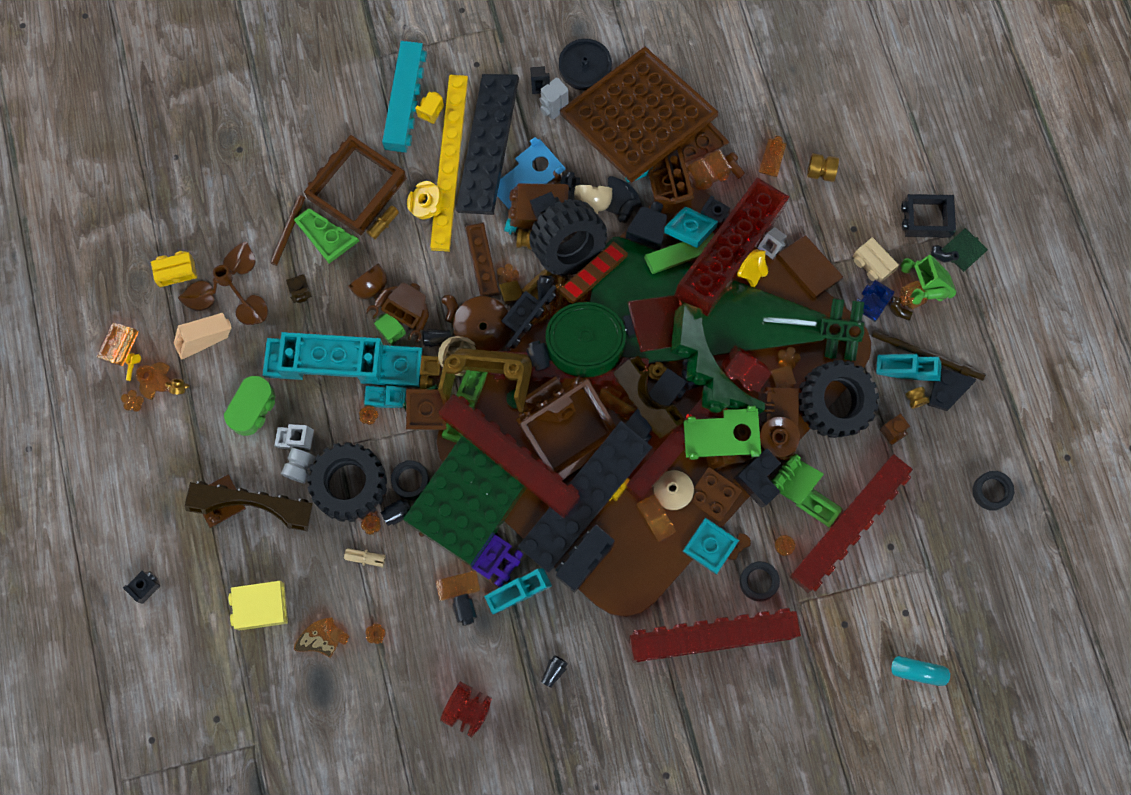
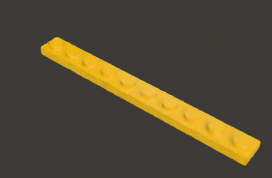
M449 75L437 186L443 191V203L440 214L433 217L431 251L450 252L468 76Z

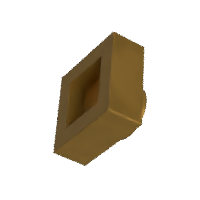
M422 356L420 376H427L428 374L429 377L440 378L441 365L438 357Z

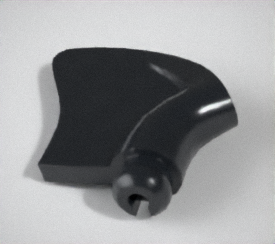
M610 176L608 177V187L612 188V200L606 211L619 215V222L627 223L633 210L642 206L639 195L627 182Z

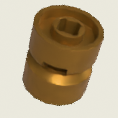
M812 153L807 178L818 179L822 177L824 181L834 182L839 158L828 156L824 159L823 155Z

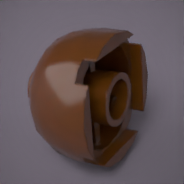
M378 263L353 281L348 287L361 299L372 297L377 299L387 284V276Z

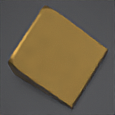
M518 280L499 284L505 305L518 301L521 297L522 292Z

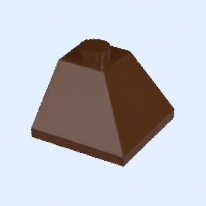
M556 376L526 396L525 405L527 410L533 409L538 401L550 398L555 390L563 387ZM567 397L533 420L561 422L564 419L570 418L576 410L571 398Z

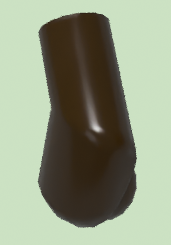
M893 296L888 303L892 313L897 317L910 321L913 312L900 306L901 299Z

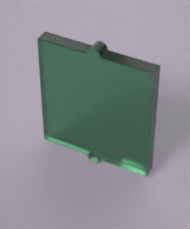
M965 228L943 247L942 252L957 251L959 259L951 261V263H955L964 272L986 253L988 249L979 241L978 237H974Z

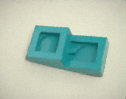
M366 386L364 407L404 408L402 404L405 403L406 388Z

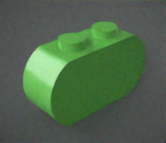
M250 376L243 380L224 413L226 424L235 433L242 436L252 435L257 432L258 428L264 425L267 412L271 411L275 405L276 396L272 386L259 376Z

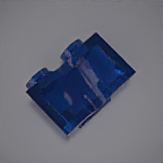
M874 280L871 286L867 284L861 293L864 296L863 299H857V301L865 302L863 315L876 322L895 292Z

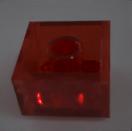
M736 344L722 362L725 375L734 381L736 379L740 380L742 386L750 392L752 390L759 392L772 374L766 364Z

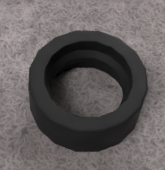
M406 460L399 463L391 474V484L394 491L406 500L418 499L430 482L426 468L414 460ZM415 469L421 474L422 483L417 490L408 492L400 487L399 477L404 470Z
M989 471L982 474L974 482L972 488L976 503L986 510H999L1007 506L1013 500L1015 494L1011 479L999 471ZM995 479L1003 485L1005 495L1001 501L990 502L984 497L982 486L985 481Z
M757 561L751 563L743 570L740 576V587L746 597L751 600L765 601L776 594L780 587V577L778 571L771 564ZM754 570H764L771 576L772 585L767 592L756 593L749 587L748 577Z

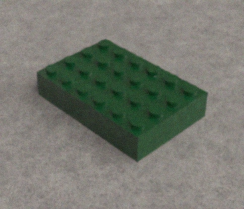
M472 420L403 520L416 531L472 568L539 471L540 463Z

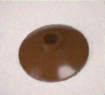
M786 417L771 418L761 428L760 443L763 449H768L776 457L790 455L799 445V429L792 420ZM777 433L781 434L782 438L780 441L775 439Z

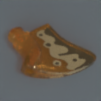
M333 617L325 618L314 622L303 631L294 645V650L298 652H320L331 658L339 643L347 644L350 636L335 626Z

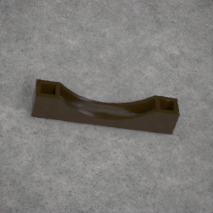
M196 481L189 484L184 506L186 511L200 514H208L227 506H252L273 514L289 529L308 532L313 503H309L308 500L301 498L291 500L284 495L274 497L269 496L266 492H257L256 494L250 493L247 489L243 488L233 490L228 489L225 485H216L215 487L209 486L208 483L203 481Z

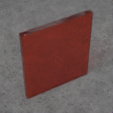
M679 295L629 301L628 306L640 351L671 348L675 311L682 306Z

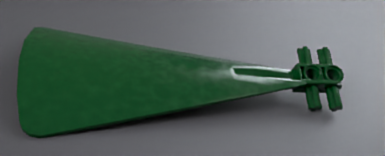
M612 237L604 248L606 249L612 242H615L628 253V257L593 287L590 302L610 308L620 317L622 322H624V316L646 310L652 328L651 333L630 339L628 334H626L624 355L613 369L621 367L629 359L639 356L645 365L688 359L671 353L675 311L684 303L702 309L704 335L712 356L815 342L826 338L824 357L836 358L838 342L843 340L847 341L844 359L856 361L858 344L862 342L865 322L862 321L865 302L852 301L850 319L842 318L844 299L833 298L830 317H827L823 313L720 274H712L709 270L688 262L652 274L644 257L656 250L622 237ZM832 324H838L840 329L836 333H831L829 327ZM851 327H859V333L857 335H850L849 330Z

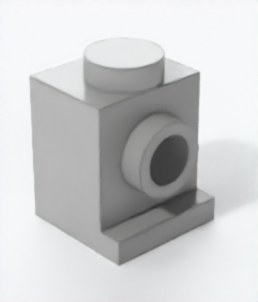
M774 227L765 235L757 248L766 251L765 254L774 259L776 254L785 246L784 240L787 236Z

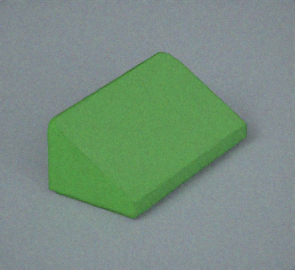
M812 489L801 505L796 504V506L829 528L842 511L840 506Z

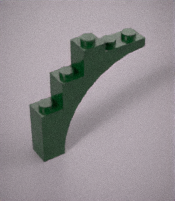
M687 303L680 306L675 311L671 353L677 354L682 358H688L686 380L692 381L696 385H704L702 407L709 409L711 412L719 413L725 408L728 410L747 409L748 406H756L758 414L765 410V403L739 389L716 363L705 339L702 325V309Z

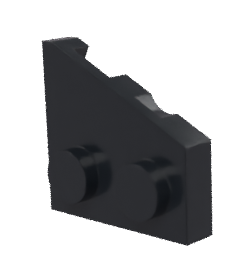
M941 368L940 381H934L928 406L948 411L976 382V379Z

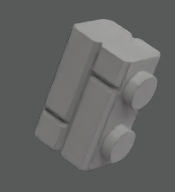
M559 78L553 79L550 85L547 84L541 88V98L539 100L542 106L540 110L545 116L555 119L560 115L559 110L568 104V88Z

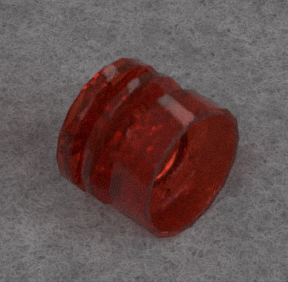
M460 681L448 700L440 721L450 727H454L458 720L462 721L460 732L463 733L469 725L470 728L467 736L472 738L485 722L490 711L492 698L487 695L483 703H480L483 693L479 692L474 699L471 698L473 688Z

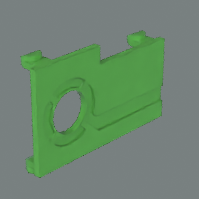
M748 406L747 409L723 410L724 418L696 419V416L688 417L684 422L686 458L690 457L691 460H695L698 457L732 455L758 457L761 454L758 409H756V406ZM738 424H745L750 428L751 436L747 441H739L734 437L733 431Z

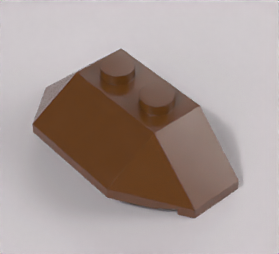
M679 146L648 171L655 201L677 204L695 198L683 153Z

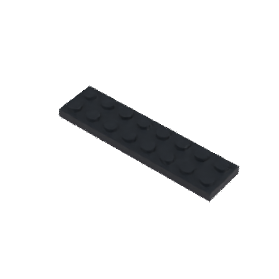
M482 74L456 206L458 213L494 215L519 83V77L516 74Z
M621 421L518 547L546 572L550 573L653 447Z

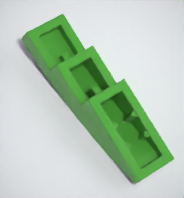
M466 371L450 411L446 430L442 433V438L457 443L465 432L476 408L488 372Z

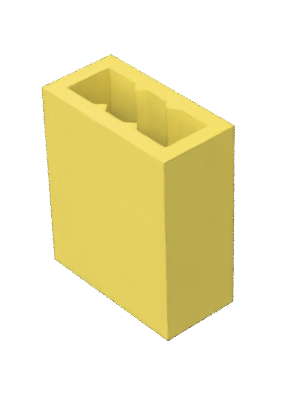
M274 581L231 588L228 599L233 609V614H230V622L234 629L240 631L288 624L285 586L283 582Z

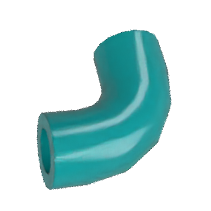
M902 656L895 657L892 662L891 670L896 677L935 686H945L950 680V672L943 665Z

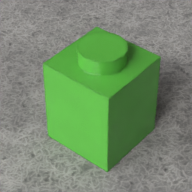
M381 314L374 323L376 329L391 346L406 334L403 326L388 314Z

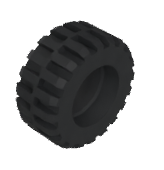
M569 199L564 200L563 203L557 202L555 206H549L545 209L546 212L538 216V221L534 222L533 230L530 232V247L540 263L552 274H560L562 276H568L569 273L571 275L577 274V271L582 270L602 252L601 250L606 246L605 241H607L606 225L595 210L586 202ZM577 232L570 240L560 244L565 237Z
M843 360L828 362L812 369V372L804 377L806 381L802 382L799 387L802 390V393H799V400H801L799 411L804 413L802 416L804 422H810L808 427L812 430H818L817 434L827 435L829 438L846 437L858 434L860 430H865L869 426L868 422L873 421L875 418L873 412L878 411L879 407L876 404V400L879 399V393H875L874 389L877 388L875 382H871L870 378L872 376L870 373H864V368L860 365L854 366V362H844ZM832 381L844 384L851 394V409L843 418H838L831 414L824 401L826 387Z
M345 442V445L337 443L333 444L334 448L332 449L325 448L322 456L317 455L315 457L316 463L315 465L311 464L309 468L311 474L307 475V482L309 483L307 488L312 496V501L328 517L335 518L338 521L344 522L348 520L349 522H355L357 518H367L366 514L370 512L373 514L377 510L375 507L378 504H382L383 494L385 495L387 492L386 483L388 482L383 465L370 449H366L358 443L356 445H353L351 442ZM346 465L360 467L366 476V483L360 494L348 500L336 498L330 491V480L333 474L339 468Z

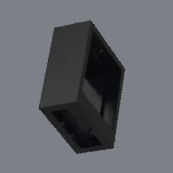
M908 194L905 200L902 201L901 212L904 213L902 230H905V237L951 238L956 232L954 195ZM913 204L942 205L943 226H914Z

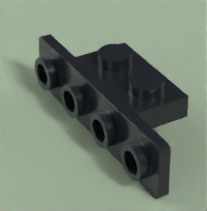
M555 285L550 288L541 301L525 291L504 317L502 323L515 332V335L506 345L505 349L508 352L511 348L515 349L521 342L519 338L523 332L525 334L529 332L533 326L531 322L534 318L539 319L545 311L544 305L554 300L557 295L555 293L557 288Z

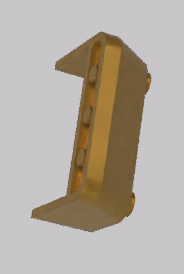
M463 348L446 358L438 387L444 404H449L455 374L463 370L505 374L510 380L517 381L514 399L518 411L523 412L532 371V363L529 356L525 354Z

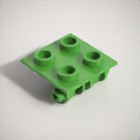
M794 454L789 457V460L782 466V469L778 471V474L771 482L781 491V495L801 505L824 474L800 460L801 457Z

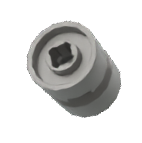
M291 448L287 457L289 463H285L281 475L305 484L307 475H309L307 470L314 463L315 456L305 451Z

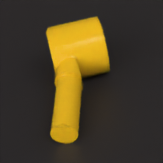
M135 353L127 354L124 358L128 365L126 380L131 381L134 364H138L141 361V356Z

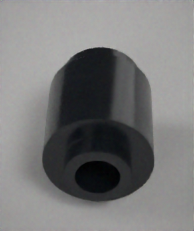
M540 340L528 344L529 348L526 351L531 359L532 368L534 367L537 372L551 367V359L545 343H540Z
M399 499L386 506L380 513L388 526L391 524L394 526L403 521L411 508L407 500L403 502Z
M469 594L453 598L454 603L452 605L457 623H462V626L474 623L477 614Z

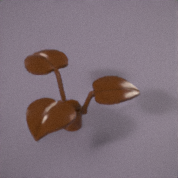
M246 241L236 246L227 254L223 265L214 268L213 288L206 281H197L191 284L178 297L179 301L190 309L198 311L208 309L215 302L213 294L216 293L218 283L221 286H230L243 303L236 308V317L241 323L246 325L259 324L264 322L268 315L267 305L261 297L251 295L245 301L232 283V275H235L236 272L243 275L250 272L255 266V256Z

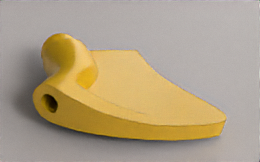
M753 250L738 270L737 276L747 279L751 287L757 285L760 277H765L768 274V266L765 261L766 251Z

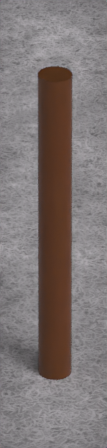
M302 195L297 197L270 261L272 265L277 266L295 225L294 219L298 217L305 201V197Z

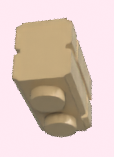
M873 237L857 249L853 255L855 264L860 268L863 267L868 272L867 276L873 282L876 281L878 284L894 273L899 266Z

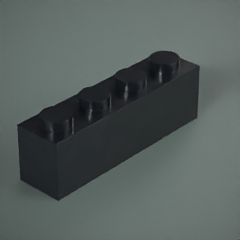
M667 368L649 394L654 401L661 405H673L677 398L681 399L686 393L687 381ZM637 408L625 425L649 443L652 435H650L652 428Z

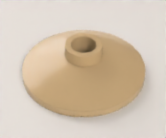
M672 470L663 473L658 477L654 485L656 501L668 510L684 508L690 503L694 495V486L691 479L681 471ZM672 485L677 487L674 492L669 490Z

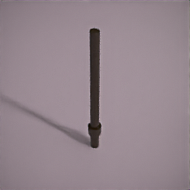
M874 330L872 334L873 338L918 356L939 357L941 365L959 371V374L969 375L981 381L985 379V373L973 369L968 364H960L877 330Z

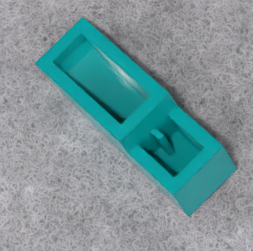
M917 354L878 355L876 374L910 380L940 381L941 360L939 357H918Z
M539 568L521 578L513 580L484 597L494 615L552 587L546 571L543 568Z

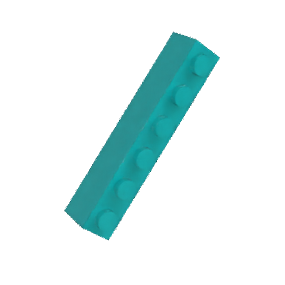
M400 42L382 140L385 150L407 153L408 146H411L412 135H410V132L415 126L413 115L418 105L416 98L417 95L420 96L421 84L419 82L424 76L422 65L427 59V51H424L423 43Z

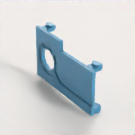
M536 137L530 140L531 146L515 158L519 164L500 179L497 196L508 209L511 208L512 203L509 200L510 192L518 183L547 184L555 178L553 175L554 170L558 175L566 170L546 145ZM538 157H544L548 160L549 164L546 170L539 172L534 170L533 161Z

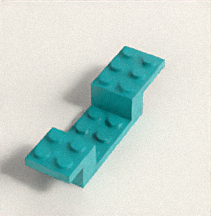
M281 332V339L267 338L262 376L264 378L303 380L304 374L357 377L361 384L420 387V366L423 348L383 345L380 338Z

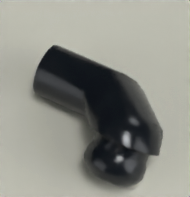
M934 245L932 247L931 255L943 263L959 259L957 251L945 253L942 252V246Z

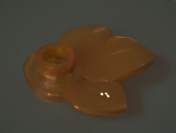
M156 362L152 366L143 365L137 369L135 376L140 383L139 391L145 398L153 400L156 391L166 392L169 390L165 383L171 382L166 376L170 366L163 362ZM145 373H149L147 378H143Z

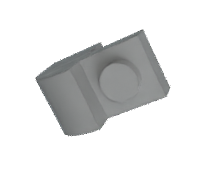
M289 424L288 428L278 427L274 446L282 449L296 448L305 452L310 451L314 430L306 425Z

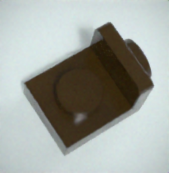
M304 274L286 280L293 303H303L312 297Z

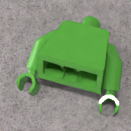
M931 254L921 261L917 260L914 262L909 258L903 260L900 266L902 268L901 271L910 273L911 269L915 268L924 290L922 291L917 288L912 292L910 298L914 297L913 304H920L923 298L942 301L946 298H953L956 295L957 290L949 272Z

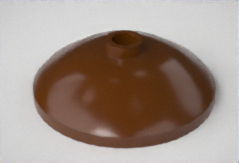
M477 296L470 298L458 308L453 321L455 336L465 337L473 341L476 345V350L497 351L506 344L511 334V329L502 323L508 310L500 301L492 297ZM482 322L487 324V327L484 330L479 328V325Z

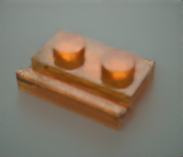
M113 322L97 358L123 366L139 331Z

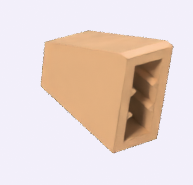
M223 313L178 325L174 345L181 360L228 338L231 323L225 318Z

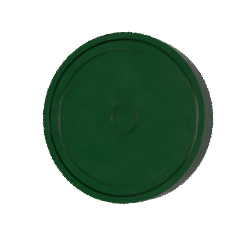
M593 302L570 304L554 314L547 325L546 348L550 359L557 368L572 376L595 377L607 373L620 362L625 352L626 330L624 324L613 310L604 305Z

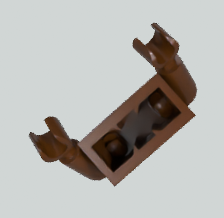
M401 283L398 287L385 288L374 301L376 302L375 305L369 306L366 312L368 314L370 310H374L376 313L372 319H375L381 306V311L413 329L415 326V330L408 335V340L411 339L412 334L417 336L415 343L421 339L420 331L424 329L429 317L428 307L425 303L426 296L420 292V286L416 283H412L410 286L406 283Z

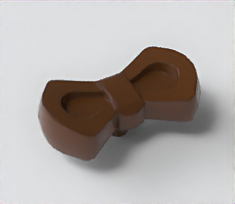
M739 533L737 535L739 542L727 559L736 560L739 552L751 546V540L746 534Z

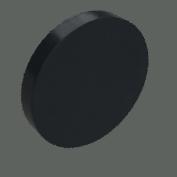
M593 39L572 41L564 47L559 56V72L562 79L569 86L578 90L589 89L609 74L612 69V59L608 49Z

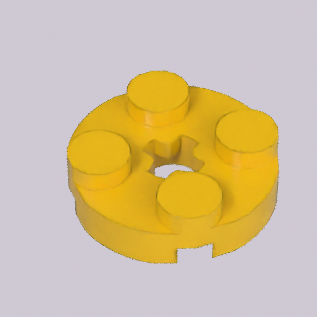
M430 181L420 182L416 185L417 188L414 192L411 191L409 193L407 208L415 217L424 220L440 214L443 203V191ZM426 197H427V198H428L427 202H426V203H422V202L426 199Z

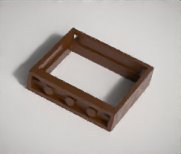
M350 135L345 142L342 141L338 151L329 157L328 163L319 169L317 176L308 183L304 193L308 200L361 236L407 177L404 170ZM354 150L392 175L355 222L317 197Z
M578 376L569 382L570 385L555 390L553 396L538 401L536 407L523 411L519 414V418L516 419L520 429L555 483L560 482L584 466L616 428L591 383L585 377ZM583 388L607 428L608 433L553 469L526 424Z

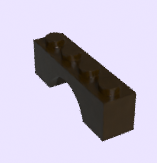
M636 356L625 362L613 374L617 382L627 392L629 399L640 410L642 417L648 421L652 431L659 438H662L686 420L674 404L661 405L652 399L647 389V378L650 371L641 358Z

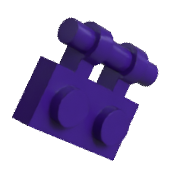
M494 535L472 569L490 580L493 574L497 575L498 578L494 584L502 587L504 582H508L510 579L509 575L515 566L518 567L520 564L519 560L523 553L516 550L512 556L508 553L512 545ZM503 559H506L509 562L504 570L501 571L498 567Z

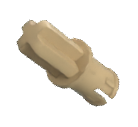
M347 548L344 554L345 560L362 563L363 566L369 564L381 568L384 567V559L386 558V555Z

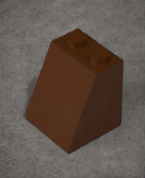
M518 183L511 190L509 200L512 201L508 213V218L511 219L510 226L533 230L532 226L534 222H537V219L532 211L530 200L552 191L554 198L558 197L559 201L563 203L564 200H568L569 185Z

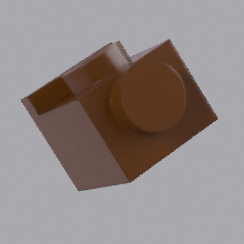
M899 414L887 422L880 431L892 446L908 435L906 430L910 425L902 414Z

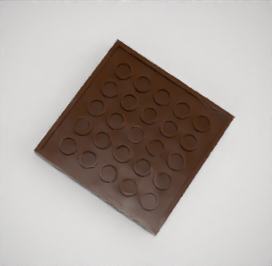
M643 47L559 110L560 115L631 183L718 117V111L647 47Z

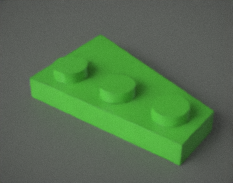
M307 209L294 219L295 223L329 264L359 242L357 237L348 234L344 229L330 223L326 218L311 209Z

